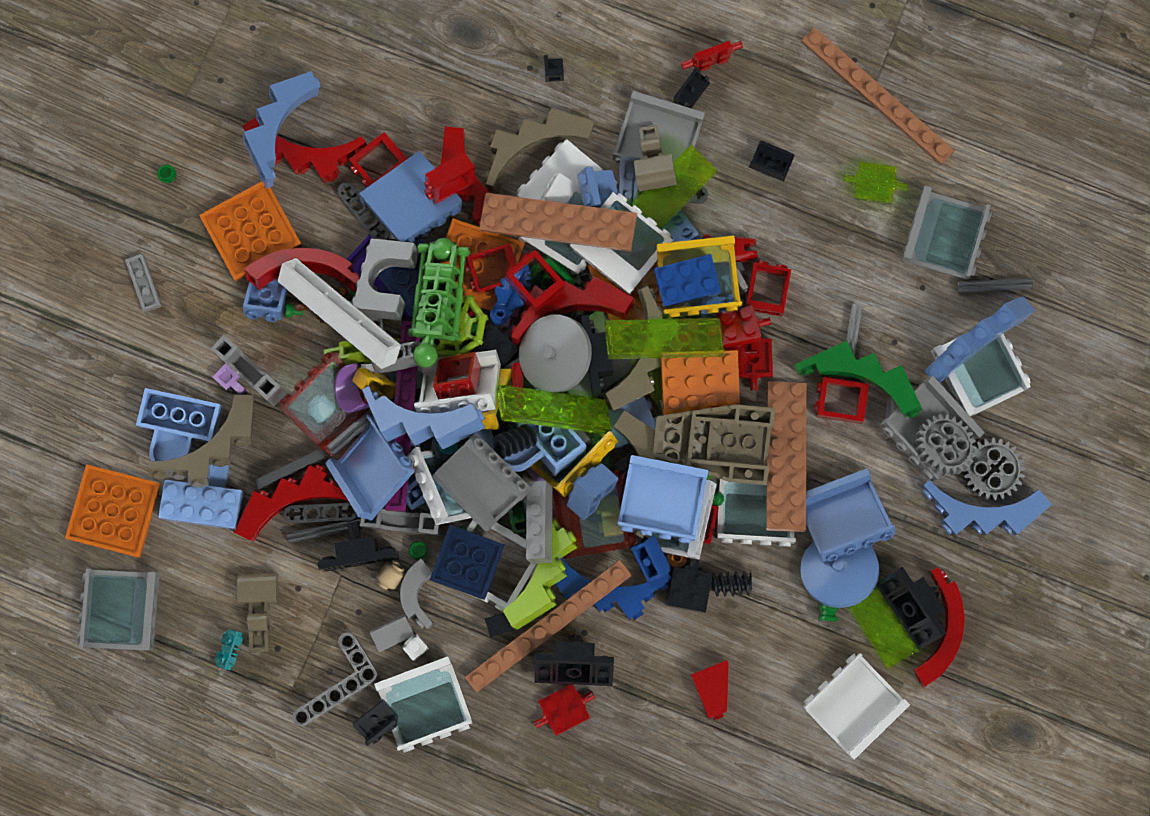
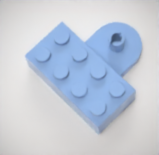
M145 388L136 426L141 429L154 431L149 450L151 461H166L190 453L193 440L209 442L218 433L224 407L217 403Z
M538 389L524 398L523 410L515 411L513 407L507 410L513 428L522 424H528L537 435V444L535 446L524 449L522 452L518 451L517 454H512L510 457L506 456L503 459L515 472L523 471L541 459L556 476L586 454V444Z
M211 465L209 486L193 487L189 485L188 479L187 483L164 480L158 518L167 521L235 530L241 518L245 492L226 488L229 465L224 467Z

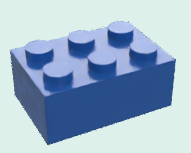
M711 254L654 268V275L663 308L721 292Z

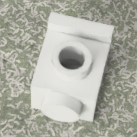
M418 634L410 637L402 646L403 650L413 661H416L429 649Z

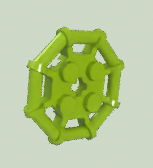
M462 296V303L465 304L461 308L459 332L461 339L459 341L439 339L440 343L438 346L433 343L438 352V357L466 354L483 344L482 339L488 317L478 306L474 296ZM469 308L473 310L477 316L476 318L469 316L467 312ZM474 324H477L476 334L473 336ZM465 340H472L470 343H468L461 349V345ZM445 346L455 347V351L443 349Z

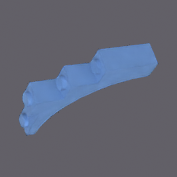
M1024 296L1005 303L992 316L981 320L970 332L960 335L924 371L929 377L934 376L941 383L974 354L1008 330L1023 323L1036 310Z
M930 480L921 487L923 495L928 500L932 499L936 504V510L941 515L945 514L946 517L941 521L943 524L942 528L948 535L952 534L953 536L957 535L971 522L973 524L972 528L979 535H987L1002 522L1004 524L1002 526L1009 535L1015 536L1052 505L1040 490L1012 505L978 507L951 498L939 490Z

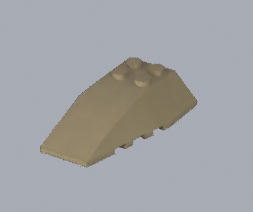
M734 404L656 416L652 455L676 464L708 470V475L727 482L767 485L769 470L767 455L771 427L773 428L775 408Z

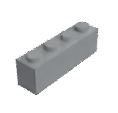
M546 481L527 482L532 489L527 494L526 560L533 564L552 563V486Z

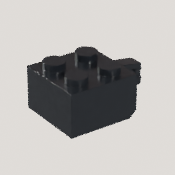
M491 323L484 331L483 344L477 346L471 352L496 350L501 364L500 369L504 368L519 355V348L512 342L510 335L514 325L512 324L506 331L504 329L499 331Z
M691 558L690 565H685V569L673 568L667 607L706 613L713 574L702 572V568L698 567V559Z

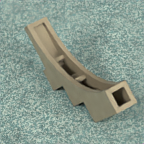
M551 108L550 113L546 112L543 123L546 125L523 119L522 124H518L517 135L496 129L495 135L491 134L489 139L491 152L496 154H492L490 160L492 167L490 172H486L484 178L487 189L494 191L506 168L518 156L533 147L547 142L566 139L589 144L594 121Z
M648 286L637 290L644 313V335L639 353L626 375L614 386L602 393L609 409L612 411L655 391L653 387L655 385L651 375H647V372L661 366L660 354H666V352L659 345L679 336L677 322L672 320V318L663 319L664 312L660 306H657L654 300L656 295L652 288L649 289Z
M234 395L232 408L226 422L219 432L199 449L175 459L150 461V477L156 479L171 477L177 480L188 478L189 485L193 487L209 486L211 465L217 467L230 465L232 444L239 447L252 444L254 395Z
M624 410L613 429L630 443L639 457L667 462L662 458L652 455L655 430ZM639 530L637 531V533H636V535H635V536H637L638 538H640L641 540L643 539L644 536L647 537V538L649 537V536L640 534V531H639Z

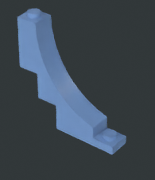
M312 71L270 85L269 96L273 103L257 108L256 119L260 126L243 132V143L266 189L273 187L274 179L276 178L272 168L275 167V140L280 127L295 108L305 101L318 96L321 86L319 79L314 77Z
M369 386L362 389L380 432L387 442L407 432L415 446L435 436L441 448L445 449L485 428L482 422L485 418L480 408L476 410L472 403L444 413H418L396 405L385 395L380 397L377 391L373 392Z

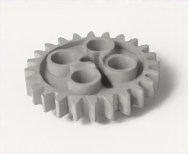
M939 414L937 417L932 416L930 419H927L919 427V431L916 433V436L919 438L915 440V443L920 445L916 450L922 452L919 457H925L924 464L930 463L929 469L935 467L936 473L942 470L944 476L948 473L953 476L955 473L960 474L963 470L965 471L973 463L972 459L976 456L973 452L977 447L972 444L976 440L970 439L973 433H967L968 426H961L962 420L957 423L955 416L950 420L948 414L944 417Z
M992 438L990 443L987 439L983 440V445L980 442L976 443L977 449L973 452L976 456L972 459L973 463L964 471L967 472V475L963 476V479H969L966 486H973L971 492L978 490L977 497L985 494V500L991 496L992 500L995 501L998 495L1003 500L1004 493L1009 497L1011 496L1010 490L1013 492L1017 491L1015 485H1022L1018 479L1025 478L1020 473L1026 470L1025 467H1020L1024 460H1018L1021 452L1015 454L1016 446L1010 449L1009 441L1003 445L1002 439H999L996 443L995 439ZM990 451H994L997 454V460L994 461L989 458ZM1002 457H1005V461L996 468V472L990 474L982 482L981 479L992 469L991 467L996 465ZM1005 464L1011 467L1010 474H1006L1003 471ZM976 465L983 466V474L976 472ZM991 478H995L998 481L997 488L990 485Z

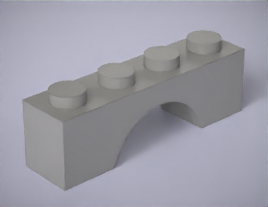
M381 509L372 521L361 518L360 526L367 529L439 536L440 525H436L431 514L405 513Z

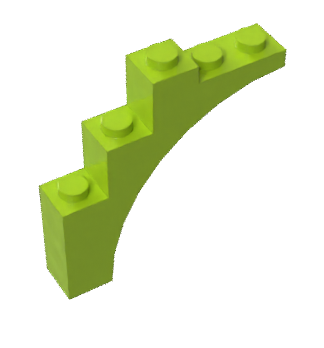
M552 519V563L537 564L533 577L525 590L515 601L503 609L510 625L517 630L557 605L554 601L556 596L549 587L567 577L564 571L566 566L561 558L578 548L575 544L577 539L573 532L561 528L556 519Z

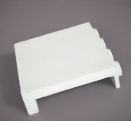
M566 139L564 143L560 142L555 147V153L551 157L547 156L542 162L543 166L539 171L536 169L529 178L531 180L526 185L522 184L519 187L517 197L540 200L552 177L557 173H561L579 185L577 174L583 169L593 167L594 172L604 170ZM574 192L567 204L584 206L582 195Z
M497 351L476 352L481 366L476 395L438 400L433 387L438 359L431 367H421L424 375L420 400L414 403L416 412L444 413L465 407L471 403L476 410L479 408L481 411L496 409L501 366ZM469 374L450 377L447 382L468 378Z
M861 653L857 655L852 654L846 660L847 665L843 669L839 667L832 674L834 678L829 683L824 681L818 687L819 692L815 696L811 694L804 701L806 705L803 707L853 760L910 706L862 657Z

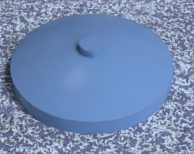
M812 542L806 549L801 561V578L806 590L816 601L829 607L844 608L860 603L871 594L879 577V563L872 546L859 548L849 555L838 556L834 561L822 562L815 544Z

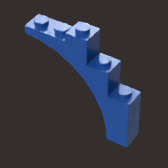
M561 558L566 566L564 571L567 577L557 582L556 586L567 600L592 580L581 576ZM667 573L659 579L641 585L618 586L594 605L599 612L603 610L606 613L614 607L613 602L616 601L628 620L633 618L635 621L644 614L642 610L645 607L641 601L644 600L646 603L655 596L653 593L656 590L660 589L663 591L671 585L669 581L672 578Z

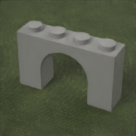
M371 238L370 244L366 248V259L361 266L362 273L356 284L357 291L352 299V305L367 317L401 321L406 304L402 297L396 294L375 291L374 282L378 274L389 267L415 269L419 255L416 245L410 242Z
M225 335L211 348L220 359L273 407L286 395V391L267 373L263 372Z

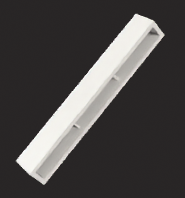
M297 258L282 263L278 282L381 369L396 363L401 347L396 340Z

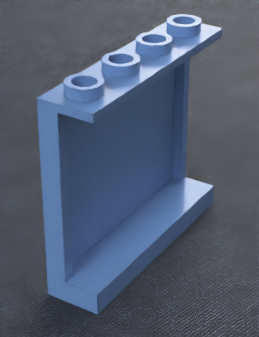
M420 151L359 193L360 202L364 206L367 205L395 239L400 242L415 243L420 237H426L431 232V229L444 224L448 217L451 215L455 216L462 208V199L457 194L448 197L436 205L432 199L429 200L424 193L425 173L433 170L434 167Z
M367 414L366 417L370 421L368 427L338 461L330 458L325 464L358 517L372 521L415 470L411 465V460L404 455L401 445L395 439L387 442L381 434L374 416Z
M867 468L806 491V527L822 562L834 561L838 556L852 554L859 548L870 547L875 542L889 540L895 535V525L891 524L870 480V473Z

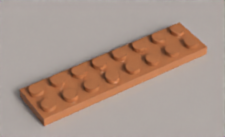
M486 193L479 230L481 232L631 252L637 213Z
M768 382L767 407L775 408L773 428L771 427L767 455L769 470L766 485V530L806 531L807 383Z

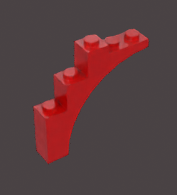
M256 117L242 125L244 131L260 126ZM277 136L275 140V166L285 157L296 175L309 171L310 166L313 165L324 183L332 182L340 174L337 166L347 164L349 159L367 146L363 137L360 136L349 143L339 146L312 148L290 143Z
M445 126L440 165L465 152L464 128ZM474 175V183L456 194L462 199V202L474 200L473 222L480 226L485 195L491 192Z
M595 276L585 284L584 291L564 281V290L536 313L525 302L527 309L522 313L520 323L515 325L510 333L512 342L520 346L527 329L535 321L547 315H561L576 311H598L612 314L625 320L635 305L634 297ZM534 286L532 291L529 290L528 292L536 299L544 290Z
M316 464L314 467L309 465L299 486L297 485L298 481L288 477L287 480L281 478L272 498H270L271 494L260 490L259 493L254 491L234 533L255 542L266 524L288 506L321 498L349 501L341 488H339L337 482L330 479L326 482L329 475L325 473V468Z

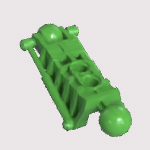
M439 238L436 242H430V245L419 243L417 247L418 252L421 253L418 284H416L412 327L408 329L409 337L422 339V344L417 346L413 352V359L417 365L423 368L433 366L438 359V352L433 346L434 339L445 341H459L461 339L459 323L463 296L462 283L465 256L468 257L470 255L469 247L458 248V244H454L447 238ZM426 253H428L427 262L425 263ZM458 255L461 256L459 269L456 267ZM434 259L440 262H450L449 264L434 263ZM439 284L446 285L445 291L438 290ZM438 300L436 304H431L433 301ZM436 318L434 321L428 322L429 319Z

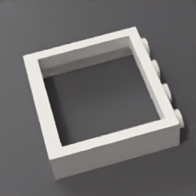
M473 519L466 531L473 533L478 523ZM497 522L490 528L526 549V539L514 534L511 530ZM529 564L507 603L489 592L483 601L486 603L489 600L496 604L494 607L503 612V609L515 601L521 594L537 564Z

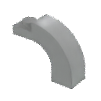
M420 559L407 571L403 578L400 600L402 608L409 619L416 615L415 621L419 626L430 629L434 624L420 607L418 594L422 585L430 579L432 571Z

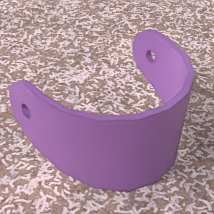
M357 364L343 367L335 379L334 391L339 407L347 413L370 408L368 403L364 404L358 386L352 382L358 367Z

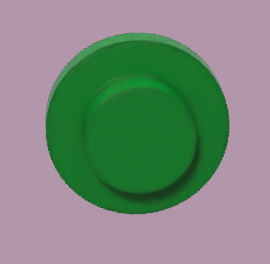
M168 164L162 165L157 172L159 180L163 183L173 182L177 175L175 168Z
M415 541L409 547V555L414 560L424 559L428 554V547L422 541Z

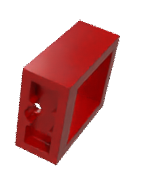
M385 132L349 159L351 163L350 169L356 176L360 174L363 178L361 182L366 188L407 160L405 155ZM383 144L397 160V163L373 181L358 162L379 145Z
M463 152L425 173L424 193L429 200H433L435 205L474 183L475 166L466 153Z
M510 243L466 257L467 261L464 266L466 272L471 273L473 280H469L472 291H476L477 295L493 291L496 286H503L501 282L481 288L473 262L504 253L508 267L513 263L517 265Z
M534 250L531 253L529 251L520 258L521 261L517 265L515 263L510 265L506 269L505 279L536 313L564 290L565 283L540 254ZM533 260L538 263L554 282L552 286L536 299L531 296L514 276Z
M766 261L754 262L745 307L753 305L755 312L782 317L792 269H788V266L782 264L772 266ZM757 272L784 277L779 305L752 300Z
M476 352L438 359L433 383L438 400L476 395L481 370ZM469 374L468 378L447 382L450 377Z
M823 377L821 382H818L816 393H819V400H815L814 412H817L816 417L862 424L865 418L869 384ZM827 384L859 389L855 415L824 411Z

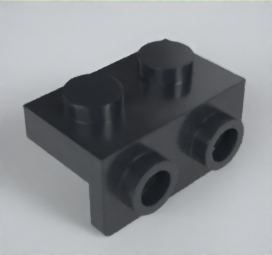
M760 141L749 168L784 182L795 154L770 143Z
M382 699L353 722V726L366 739L365 744L369 746L371 743H377L382 738V734L386 731L391 732L398 725V715Z

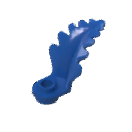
M526 265L514 276L524 287L530 286V283L526 281L531 279V276L528 275L531 274L529 266ZM505 278L501 279L503 287L496 286L494 289L497 302L489 315L491 322L496 326L505 324L514 309L523 307L525 304L521 296Z

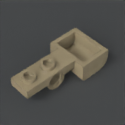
M658 125L639 128L643 159L634 160L639 192L677 185L672 154L662 155Z
M278 574L238 575L237 602L239 605H249V614L247 616L249 652H270L269 604L279 603Z

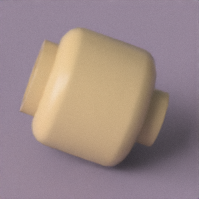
M394 560L392 562H385L376 574L379 580L378 585L385 590L388 588L396 589L405 576L404 567Z

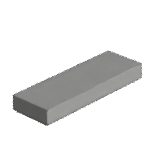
M141 253L125 259L143 312L146 313L162 307L144 254Z

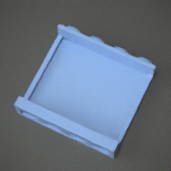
M631 455L617 526L626 532H632L633 529L639 530L640 534L651 536L654 533L660 534L659 538L671 540V537L679 538V542L687 544L695 541L708 470Z

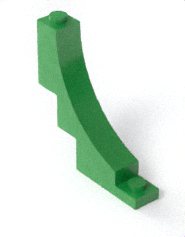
M844 341L794 364L799 375H809L817 368L821 377L848 376L871 383L881 389L895 402L904 418H913L920 414L919 411H922L920 402L902 365L884 373L875 353L856 361L848 341Z

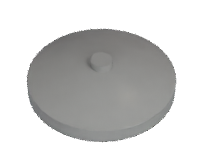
M547 315L538 319L527 329L520 344L519 362L524 376L534 387L546 392L559 393L573 388L583 379L590 366L592 349L589 336L582 325L570 317Z

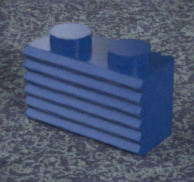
M655 535L641 540L631 548L635 558H637L636 561H638L640 568H642L641 571L644 572L643 575H645L647 582L659 579L672 570Z

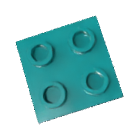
M231 629L224 632L221 643H223L221 651H218L215 657L216 666L224 670H231L234 667L236 658L232 657L231 654L238 656V654L233 653L232 650H240V648L234 647V645L241 646L244 638L242 637L243 633Z

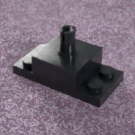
M589 315L581 316V325L587 332L591 343L592 355L588 371L592 396L596 398L600 397L601 391H604L602 377L613 376V359L630 357L628 345L611 348L609 346L608 333H595L594 321L589 319Z
M353 521V524L351 522L346 523L349 540L334 543L336 557H323L322 561L317 563L320 571L328 572L399 559L398 550L391 546L380 547L379 551L377 539L373 536L361 538L359 521Z
M901 567L877 582L876 586L918 650L947 634L936 618L937 615L945 610L938 600L939 591L934 593L937 588L930 587L924 577L913 583L905 569Z
M575 634L569 637L570 642L556 641L555 654L535 653L534 683L613 686L614 657L594 656L595 643H581L582 637L580 635H577L576 641Z

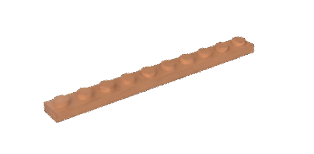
M815 27L802 39L801 43L939 165H942L954 152V149Z
M618 560L465 676L466 680L477 693L626 581L632 574L623 562Z

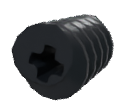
M522 424L514 429H509L495 435L493 438V449L502 459L537 444V435L528 424Z
M745 571L742 572L741 577L738 572H735L733 577L730 572H727L726 577L723 576L722 572H719L717 578L715 573L712 572V588L716 597H719L720 591L723 592L724 597L727 596L728 591H730L732 596L735 595L736 591H738L740 596H742L743 591H746L747 596H750L752 591L751 572L749 577H747Z

